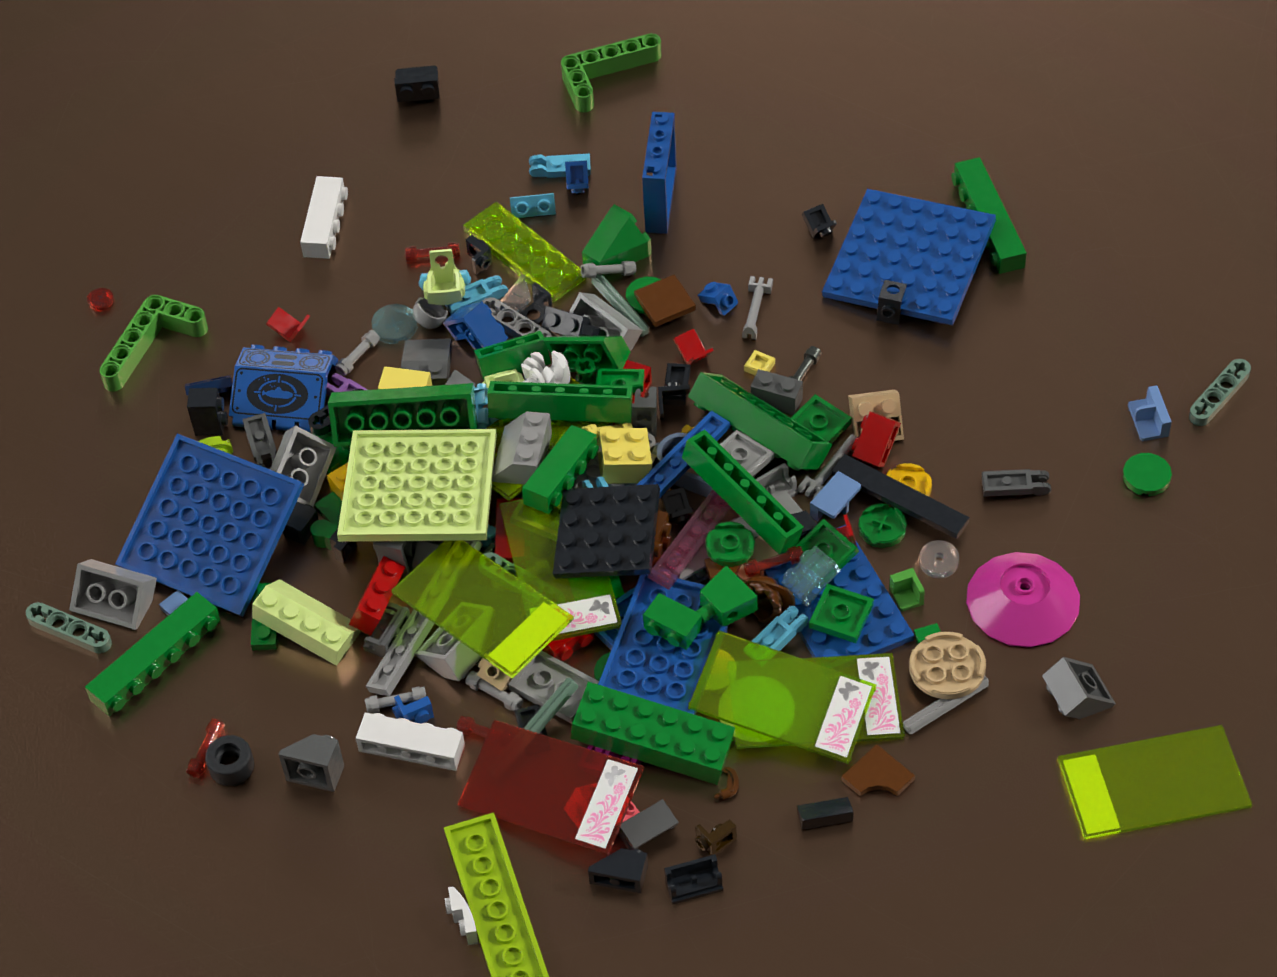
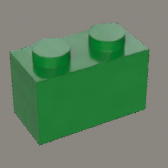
M658 593L643 614L644 628L648 633L654 636L658 635L666 639L671 645L675 647L680 646L685 650L689 648L703 628L702 614Z

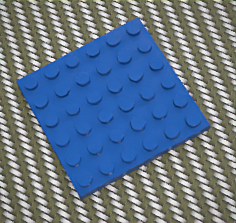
M867 189L823 287L822 296L877 309L878 298L884 280L907 284V288L902 300L901 314L953 325L996 222V215ZM890 287L887 289V291L891 294H896L900 292V290L895 287Z
M177 434L115 565L156 577L157 583L174 590H179L189 596L198 592L214 606L243 617L305 484Z

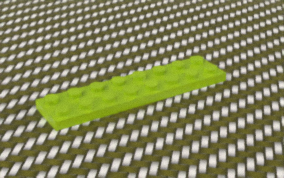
M494 812L444 827L447 842L467 904L475 922L476 932L491 977H549Z

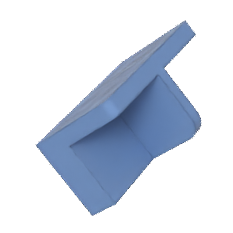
M1150 386L1147 390L1146 399L1128 402V408L1141 441L1169 437L1172 423L1158 386Z
M838 471L810 502V516L818 521L824 514L832 519L836 518L840 512L847 514L849 502L861 489V484Z

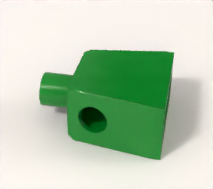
M725 566L701 589L700 605L702 607L696 612L702 614V624L714 618L721 626H727L757 610V595L730 568Z

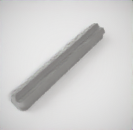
M984 676L980 686L967 696L957 699H938L903 722V728L908 734L915 733L988 687V678Z

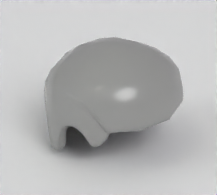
M421 297L416 301L413 308L415 321L427 329H435L441 326L448 314V311L444 310L442 305L428 304V300Z

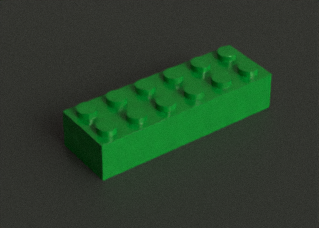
M700 372L688 395V398L695 401L694 406L703 411L712 410L729 421L730 428L733 431L738 430L748 435L754 441L774 452V457L779 459L782 457L787 460L786 464L797 471L800 469L806 471L820 469L832 447V444L722 374Z
M473 383L332 392L328 401L334 447L351 446L353 431L478 429Z
M588 681L572 723L570 739L718 785L732 744L735 727Z

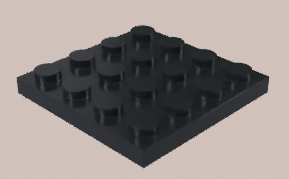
M659 485L564 489L553 566V576L555 579L651 574L660 497Z

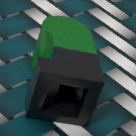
M324 519L315 521L311 526L314 544L317 547L328 548L333 551L336 560L344 563L357 547V542H339L337 536L338 525Z

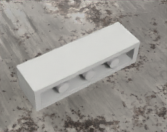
M316 177L300 241L303 257L330 259L331 251L335 250V234L339 233L340 230L339 217H342L344 214L343 201L347 200L348 188L344 187L343 178Z
M365 713L356 736L359 752L457 771L465 747L463 732L457 729L435 727L430 723L410 722L405 718H390L380 713Z

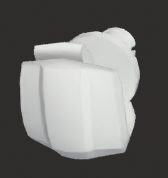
M552 351L553 363L551 367L545 366L542 373L536 368L530 369V378L522 382L568 384L570 382L568 362L563 354Z

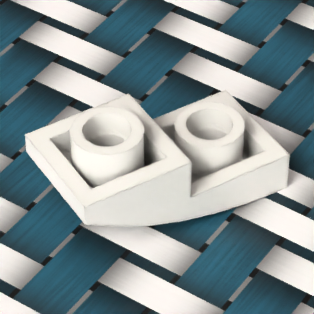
M448 887L449 898H445L447 914L452 913L454 923H459L461 936L466 935L468 945L478 944L475 922L469 906L454 887Z

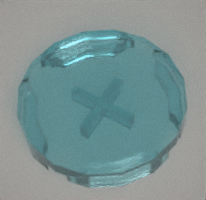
M391 304L380 308L374 314L371 321L372 329L379 335L380 340L390 344L399 343L398 341L403 339L404 341L410 339L418 327L413 310L401 304Z

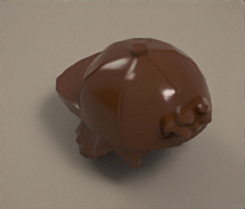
M754 576L743 581L757 595V610L753 613L758 621L763 622V624L771 623L777 616L779 617L787 610L789 606H795L793 592L779 585L771 577Z

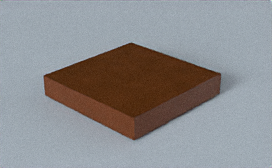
M675 274L634 291L635 298L655 327L696 310L695 303Z

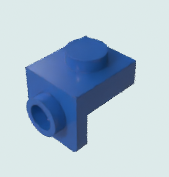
M587 160L565 161L567 190L571 189V193L585 192L584 188H589Z
M711 282L698 294L702 303L715 304L720 315H726L738 304L730 284Z
M399 695L394 697L396 706L392 707L396 719L405 718L410 722L422 724L434 717L432 704L428 696L405 706Z

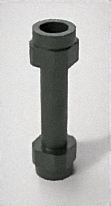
M810 346L804 353V361L794 376H789V378L802 381L811 365H816L822 354L821 350L815 346Z

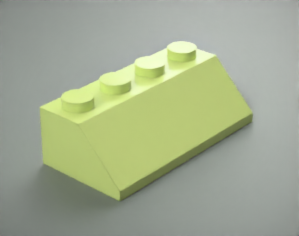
M280 579L266 585L252 604L253 619L336 666L361 633L360 630L348 625L351 619Z

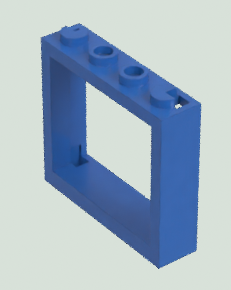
M652 112L642 175L645 232L667 234L677 169L675 113Z

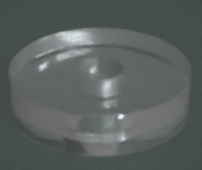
M931 541L921 549L919 564L922 571L928 576L946 578L957 570L959 553L952 544L946 541Z

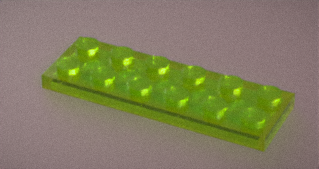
M497 201L463 225L464 231L468 235H473L477 239L483 240L491 248V253L531 286L536 282L549 291L552 303L586 279L582 277L580 267Z

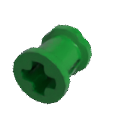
M586 357L576 361L577 384H596V375L594 373L596 367L592 359Z

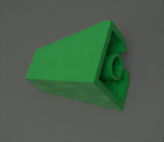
M614 204L583 249V264L594 263L597 266L621 264L622 261L637 262L652 254L651 239L646 232H640L635 225L637 220L633 214Z

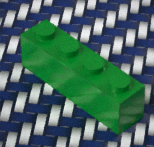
M571 425L522 487L523 504L546 514H549L554 507H557L562 500L563 490L571 489L579 474L582 475L589 461L597 456L599 450L597 435Z

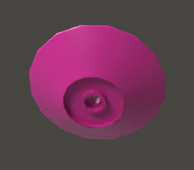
M1014 552L994 557L976 570L968 583L966 604L973 622L989 637L1009 646L1032 648L1052 643L1071 629L1079 615L1080 594L1073 577L1057 562L1038 554Z

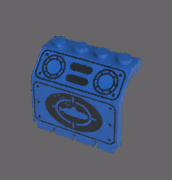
M251 345V348L243 347L234 368L229 417L233 418L232 425L244 427L242 419L265 413L270 430L273 429L274 421H276V430L287 431L299 423L301 429L311 433L308 423L309 417L324 408L328 374L331 367L335 368L338 358L332 355L331 351L326 350L310 353V350L296 348V352L287 351V348L279 346L273 347V350L265 349L262 345Z

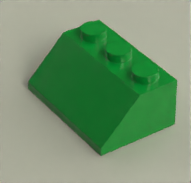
M622 336L545 337L543 340L551 355L552 351L564 355L570 372H576V361L586 357L594 361L596 367L594 372H597V369H623L631 352Z

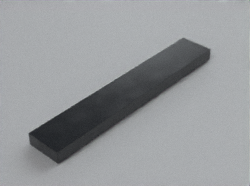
M846 454L842 456L832 470V476L838 471L860 483L861 491L955 539L960 536L969 523L970 517Z

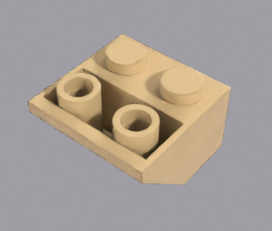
M894 389L848 395L852 427L856 437L861 435V423L864 416L868 415L869 411L900 422L901 425L894 441L904 440L898 391Z

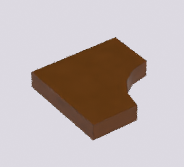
M877 744L841 776V781L860 797L869 791L875 790L889 791L898 796L915 780V775Z

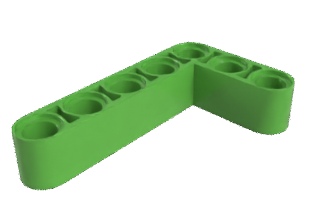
M651 33L564 56L561 60L562 79L577 111L589 112L594 107L593 88L589 79L658 61L662 56L661 38L659 35Z
M160 295L147 297L99 369L106 390L118 391L125 385L162 327L192 337L205 335L208 331V325L204 311L199 307Z

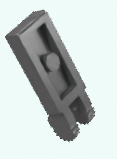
M263 413L242 419L254 461L262 467H265L262 461L264 459L271 458L273 463L277 450L266 414Z
M1030 469L983 471L981 473L984 497L1028 495L1032 493L1035 495H1047L1051 492V485L1046 482L1049 480V472L1045 470L1030 471Z

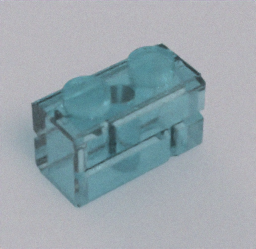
M814 546L811 550H806L801 555L800 562L795 568H790L785 572L782 584L792 591L794 597L802 604L808 606L838 574L840 569L834 560Z

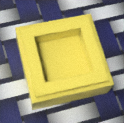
M754 350L744 365V371L756 375L758 369L770 372L775 365V358Z

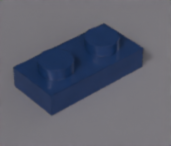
M227 375L185 384L186 395L189 393V388H217L219 393L229 391V387L233 384L232 377Z

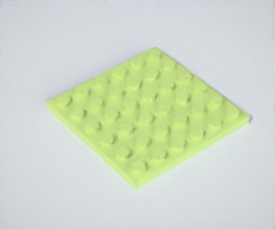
M496 429L353 431L337 533L338 541L487 540L497 438Z

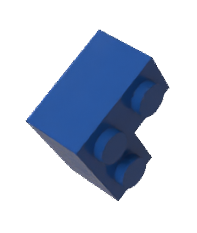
M482 301L461 306L443 322L455 341L467 339L474 350L508 339L504 327L495 320L491 309Z

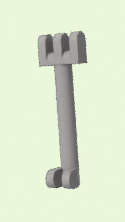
M750 276L748 291L754 292L747 322L743 328L742 338H747L748 334H751V339L756 340L757 327L755 324L763 293L771 294L773 279L768 278L767 284H764V277H759L758 283H755V276Z
M851 434L817 477L813 480L806 476L798 486L797 491L803 493L806 490L805 496L808 498L813 496L814 499L824 487L823 483L831 475L833 468L844 454L847 455L850 450L854 452L852 446L857 437Z

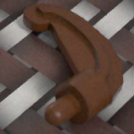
M731 767L723 768V773L728 774L727 788L715 794V799L722 798L724 800L736 795L739 788V779L737 773Z

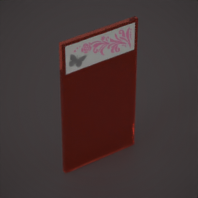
M494 720L458 805L484 815L494 812L497 819L609 855L645 767Z

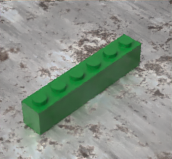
M978 157L955 163L954 173L951 174L954 186H958L960 199L962 202L965 201L966 209L996 215V222L985 246V250L988 249L992 266H996L999 274L1025 268L1027 252L981 158Z
M490 381L487 392L488 418L499 420L507 418L516 419L525 412L549 413L551 421H590L592 423L614 422L616 424L631 423L633 386Z
M705 429L687 440L682 459L779 555H782L798 544L804 527Z
M198 592L193 594L85 686L90 701L109 717L116 711L121 710L127 701L134 695H138L148 683L158 678L169 665L178 661L183 653L190 647L195 646L205 634L217 627L218 623L221 622L217 607Z

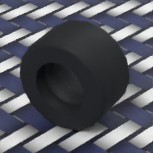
M235 735L222 736L213 741L206 751L205 761L209 773L218 784L225 786L240 784L250 777L254 769V758L249 744L241 737ZM229 756L239 757L233 764H221Z

